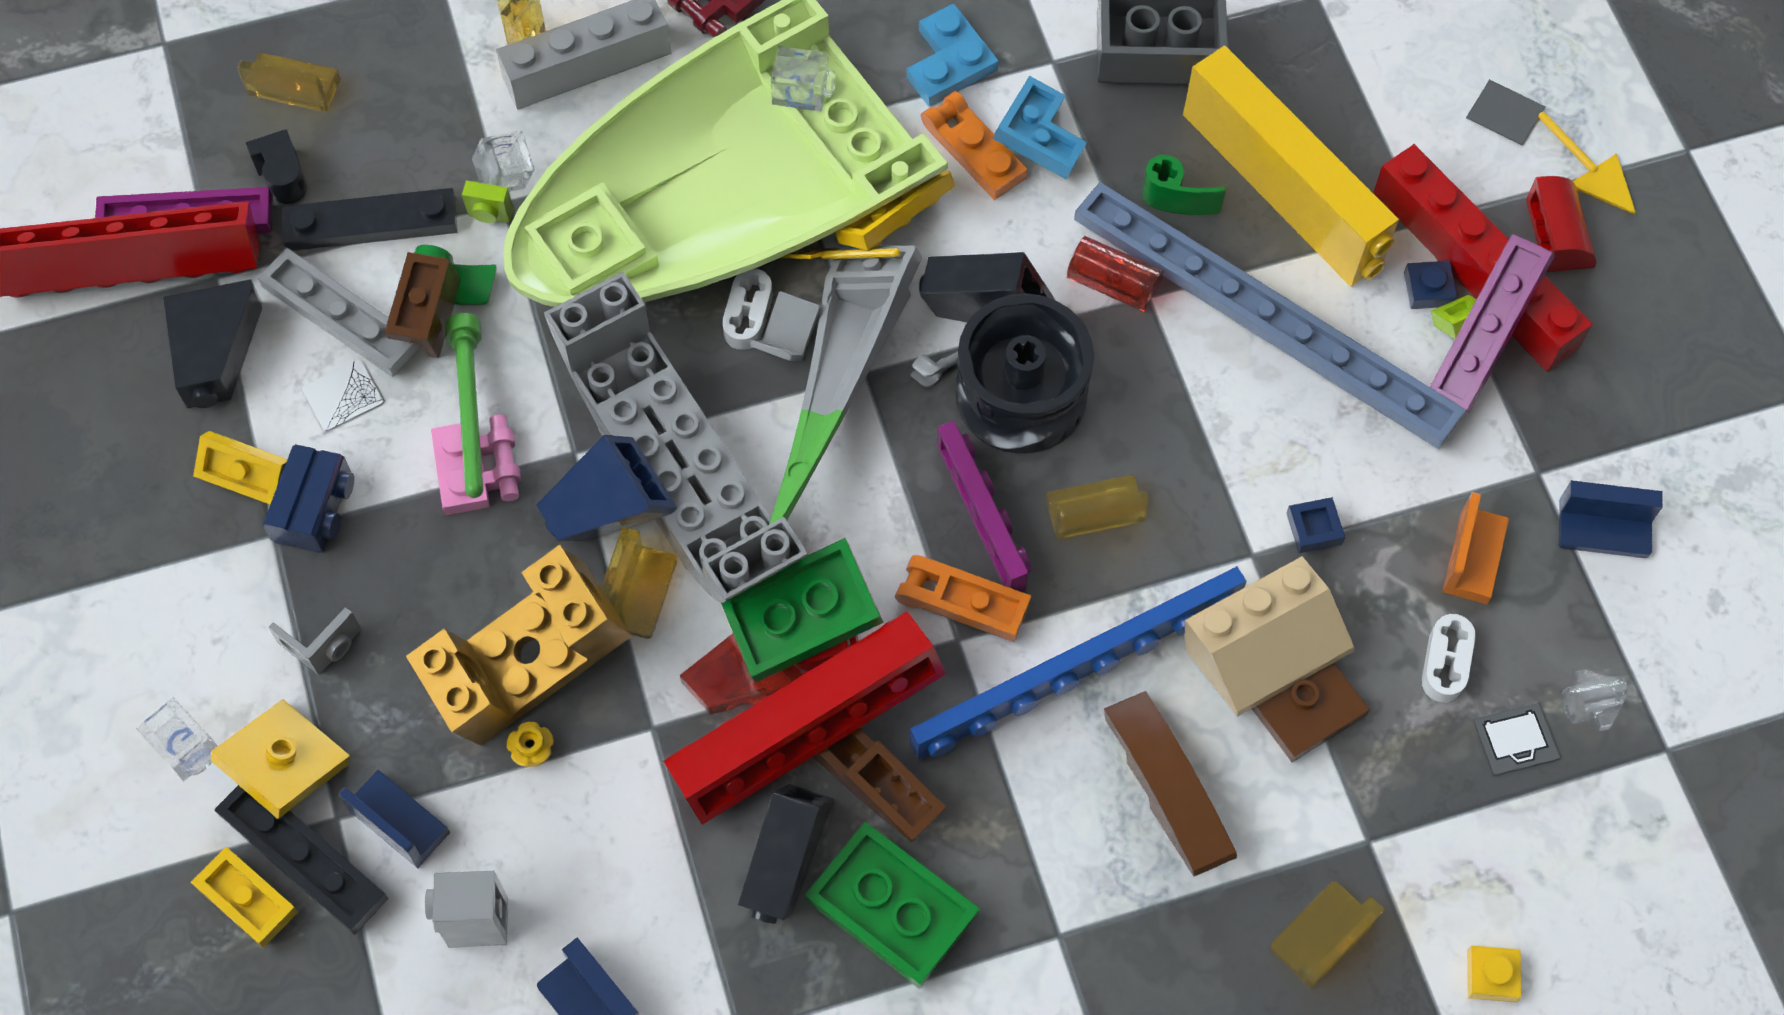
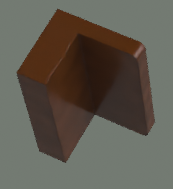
M411 252L407 253L384 331L388 339L421 344L429 357H440L446 336L445 322L452 315L461 283L460 277L450 259Z

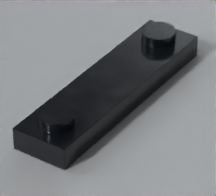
M453 188L282 206L283 245L285 249L288 248L291 251L458 233L456 197Z
M239 785L214 809L219 817L352 934L355 935L389 899L379 887L290 810L277 819Z

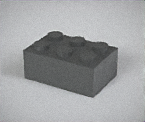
M1098 0V82L1189 84L1194 65L1224 45L1228 48L1226 0Z

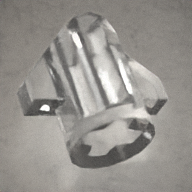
M1588 669L1575 671L1573 678L1576 685L1564 687L1561 694L1563 708L1569 721L1576 724L1594 719L1599 732L1611 729L1626 697V682L1620 677H1605Z

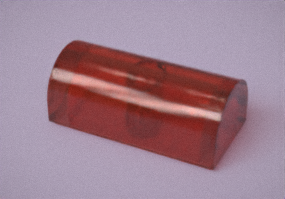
M1084 236L1073 253L1066 278L1145 312L1163 279L1164 270Z

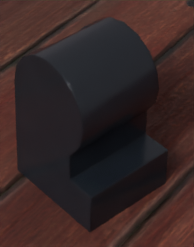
M287 129L246 142L258 175H263L276 201L284 204L295 203L305 195L307 182Z

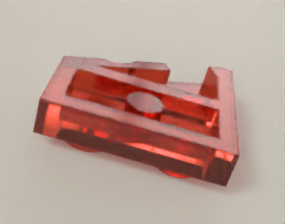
M732 633L679 676L681 683L707 712L712 715L732 710L739 704H756L803 674L793 665L756 683L749 673L735 636Z

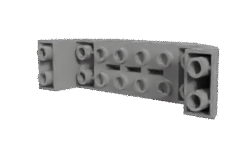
M624 272L544 312L559 352L601 435L633 437L677 506V509L672 514L657 518L655 521L684 567L690 571L697 582L712 598L723 603L808 556L807 551L784 517L770 524L771 516L651 334L646 306Z

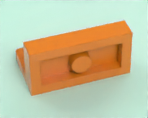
M1471 492L1460 514L1443 593L1487 605L1492 597L1509 518L1479 510L1481 494Z

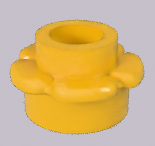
M525 722L518 726L517 731H512L509 734L507 749L512 752L511 758L516 764L525 767H536L543 764L549 758L554 740L548 728L539 727L537 722ZM532 740L534 741V746L526 747V742Z

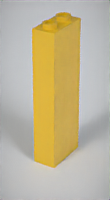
M1225 45L1192 67L1183 116L1350 287L1363 278L1370 280L1378 275L1386 265L1384 259L1387 251L1395 241L1393 234L1399 219Z

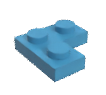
M954 3L919 21V32L935 51V54L908 67L906 78L928 107L940 102L952 92H958L998 71L999 60Z
M1030 75L992 138L1064 179H1067L1087 144L1086 141L1051 122L1066 95Z

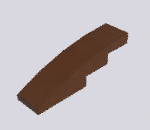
M1143 691L1104 708L1105 721L1125 750L1128 766L1148 795L1152 813L1193 877L1236 859L1237 852L1211 800L1148 693Z
M860 728L813 756L842 785L911 842L946 809V806L879 740L874 743Z

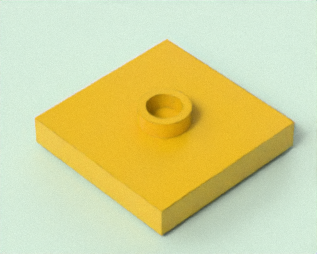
M282 699L211 751L210 761L279 819L347 767L350 755Z

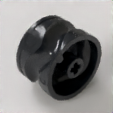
M1013 294L997 298L973 314L966 323L959 340L955 394L961 419L979 440L1004 452L1017 454L1037 453L1062 443L1075 431L1086 410L1094 360L1093 342L1088 329L1081 319L1060 302L1034 294Z

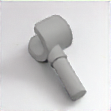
M958 351L945 358H941L936 363L925 354H922L914 361L912 367L915 371L910 376L924 387H933L939 381L943 372L957 364Z

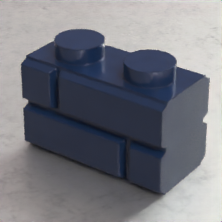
M295 444L292 446L262 525L271 541L291 547L298 546L301 549L313 552H323L327 539L333 540L338 532L340 515L337 511L341 500L348 499L354 487V474L351 473L345 457L338 453L325 450L317 451L315 448Z

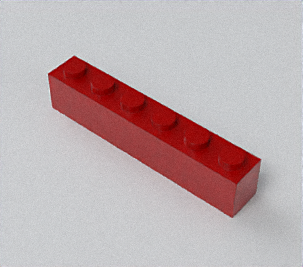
M1413 144L1382 165L1373 194L1438 261L1450 260L1453 276L1477 299L1509 239ZM1544 275L1512 337L1546 372H1549L1580 349L1593 324Z
M245 201L0 228V297L20 298L30 293L48 291L64 293L75 288L93 286L109 288L120 283L138 281L153 283L165 278L183 276L186 278H197L204 274L219 272L241 273L248 269L257 268L260 242L250 203Z
M907 611L894 620L885 623L881 628L853 645L846 647L840 653L814 669L805 672L801 677L775 693L766 696L760 702L731 720L722 723L700 739L683 747L663 762L701 825L943 677L946 673L933 644Z

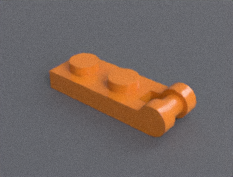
M954 91L943 99L944 103L939 107L931 106L921 113V120L926 129L993 200H996L1027 178L1028 169L1005 145L992 139L994 133L968 107L967 102L959 92ZM953 117L959 124L950 128L946 121Z
M911 556L906 568L909 575L906 582L899 584L894 596L899 603L910 608L925 609L1015 642L1029 608L1031 595L924 556ZM932 580L938 582L934 592L923 588L925 581Z

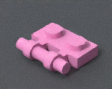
M497 414L489 418L491 431L487 435L480 436L483 493L477 498H471L465 492L461 423L431 429L441 502L445 516L489 508L488 491L500 489L503 501L509 502L519 498L518 484L521 482L519 466L514 464L512 449L516 443L514 431L508 428L506 415ZM494 454L496 467L493 470L484 471L482 456Z

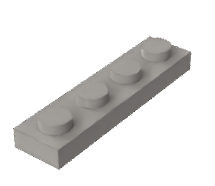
M288 248L258 277L261 287L391 377L421 347V344L388 339L384 331L389 317Z

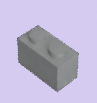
M494 870L434 873V888L427 889L425 893V915L427 920L432 919L435 933H440L448 948L507 945L508 897Z

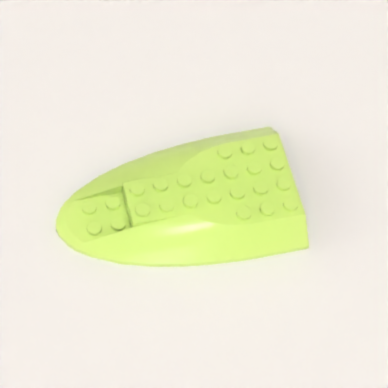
M781 0L714 37L676 61L626 96L586 129L546 169L519 207L507 231L504 242V270L510 286L518 293L548 306L556 307L621 272L625 273L642 301L648 302L698 289L730 278L808 246L856 222L948 169V162L924 133L914 139L911 138L829 36V15L816 0ZM792 79H799V89L796 88L797 82H794L790 88V92L794 97L800 99L810 95L811 87L809 84L811 83L815 86V93L808 101L796 102L788 97L786 87Z

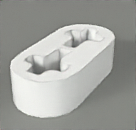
M752 269L738 274L733 281L722 325L724 338L732 348L747 350L753 348L750 346L752 340H761L773 295L771 279L762 270ZM752 285H758L760 291L755 292L752 303L747 302L746 291H749ZM743 316H748L749 328H746L743 334L736 333V328L740 327Z
M1448 614L1442 616L1434 625L1429 636L1422 675V687L1425 693L1437 702L1448 703L1456 700L1468 682L1475 643V629L1472 623L1461 615ZM1448 629L1455 630L1456 638L1460 639L1453 652L1447 651L1449 640L1445 634ZM1444 664L1450 665L1449 680L1453 682L1449 688L1442 687L1441 679L1438 678Z

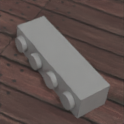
M631 0L496 49L503 80L517 110L672 54L668 24L656 0Z

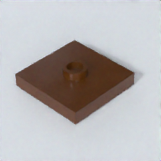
M1335 663L1304 680L1296 682L1292 687L1252 708L1291 763L1366 717L1370 711Z

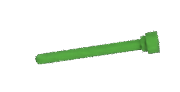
M458 313L446 320L445 332L447 343L456 351L465 492L469 497L477 498L483 493V475L474 349H476L481 341V323L479 318L473 314Z

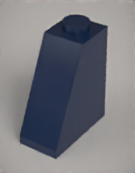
M603 435L536 505L546 520L545 525L558 541H590L670 515L677 509L674 501L634 438Z

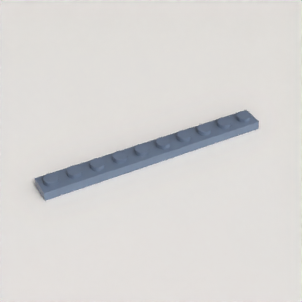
M1099 182L1075 210L1074 220L1437 449H1440L1462 419L1466 409L1103 183Z

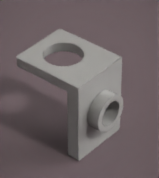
M780 291L763 340H752L750 346L789 361H803L821 306Z
M346 607L308 648L274 622L268 627L280 646L317 675H320L332 661H338L347 653L351 646V640L361 630L354 614Z

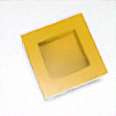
M1471 945L1467 950L1468 998L1517 1003L1521 999V950Z

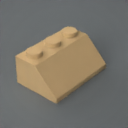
M1303 556L1185 620V650L1237 717L1292 687L1296 682L1310 677L1354 652L1353 642L1330 589Z

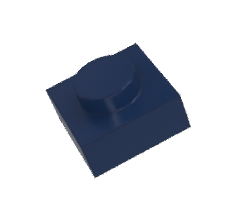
M1450 260L1407 263L1404 276L1411 309L1438 308L1457 300Z
M1333 497L1289 505L1286 514L1298 553L1343 544L1345 534Z

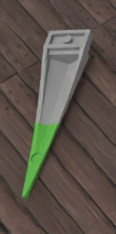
M917 245L877 246L874 248H898L901 252L898 257L834 259L825 277L818 329L802 409L770 524L782 517L787 521L907 304L911 296L908 288L922 260ZM855 247L839 248V250H860Z

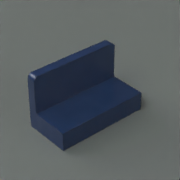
M1571 480L1559 499V547L1578 551L1648 558L1652 553V522L1663 508V491Z
M379 770L355 794L346 787L338 793L349 812L417 869L450 834L447 826Z
M578 937L561 949L566 960L537 983L538 990L558 1015H639L635 1007Z

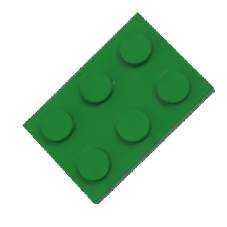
M846 538L809 554L721 603L749 673L756 683L884 623Z
M867 822L863 823L805 894V901L919 989L980 912L979 907Z

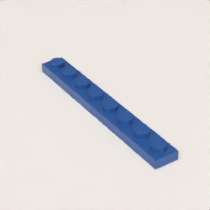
M1238 566L910 728L909 744L918 760L928 755H931L932 758L940 757L951 751L956 746V741L970 734L973 737L982 736L994 729L998 724V720L1012 713L1015 716L1024 715L1033 710L1039 704L1040 699L1052 693H1055L1056 696L1066 694L1079 685L1080 679L1094 672L1098 676L1106 674L1120 664V659L1134 652L1137 655L1148 653L1160 644V639L1174 632L1177 635L1185 634L1186 619L1245 588L1247 581Z

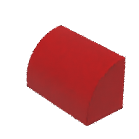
M1561 176L1536 177L1526 198V203L1537 245L1555 254L1546 272L1595 268L1597 263L1575 183Z

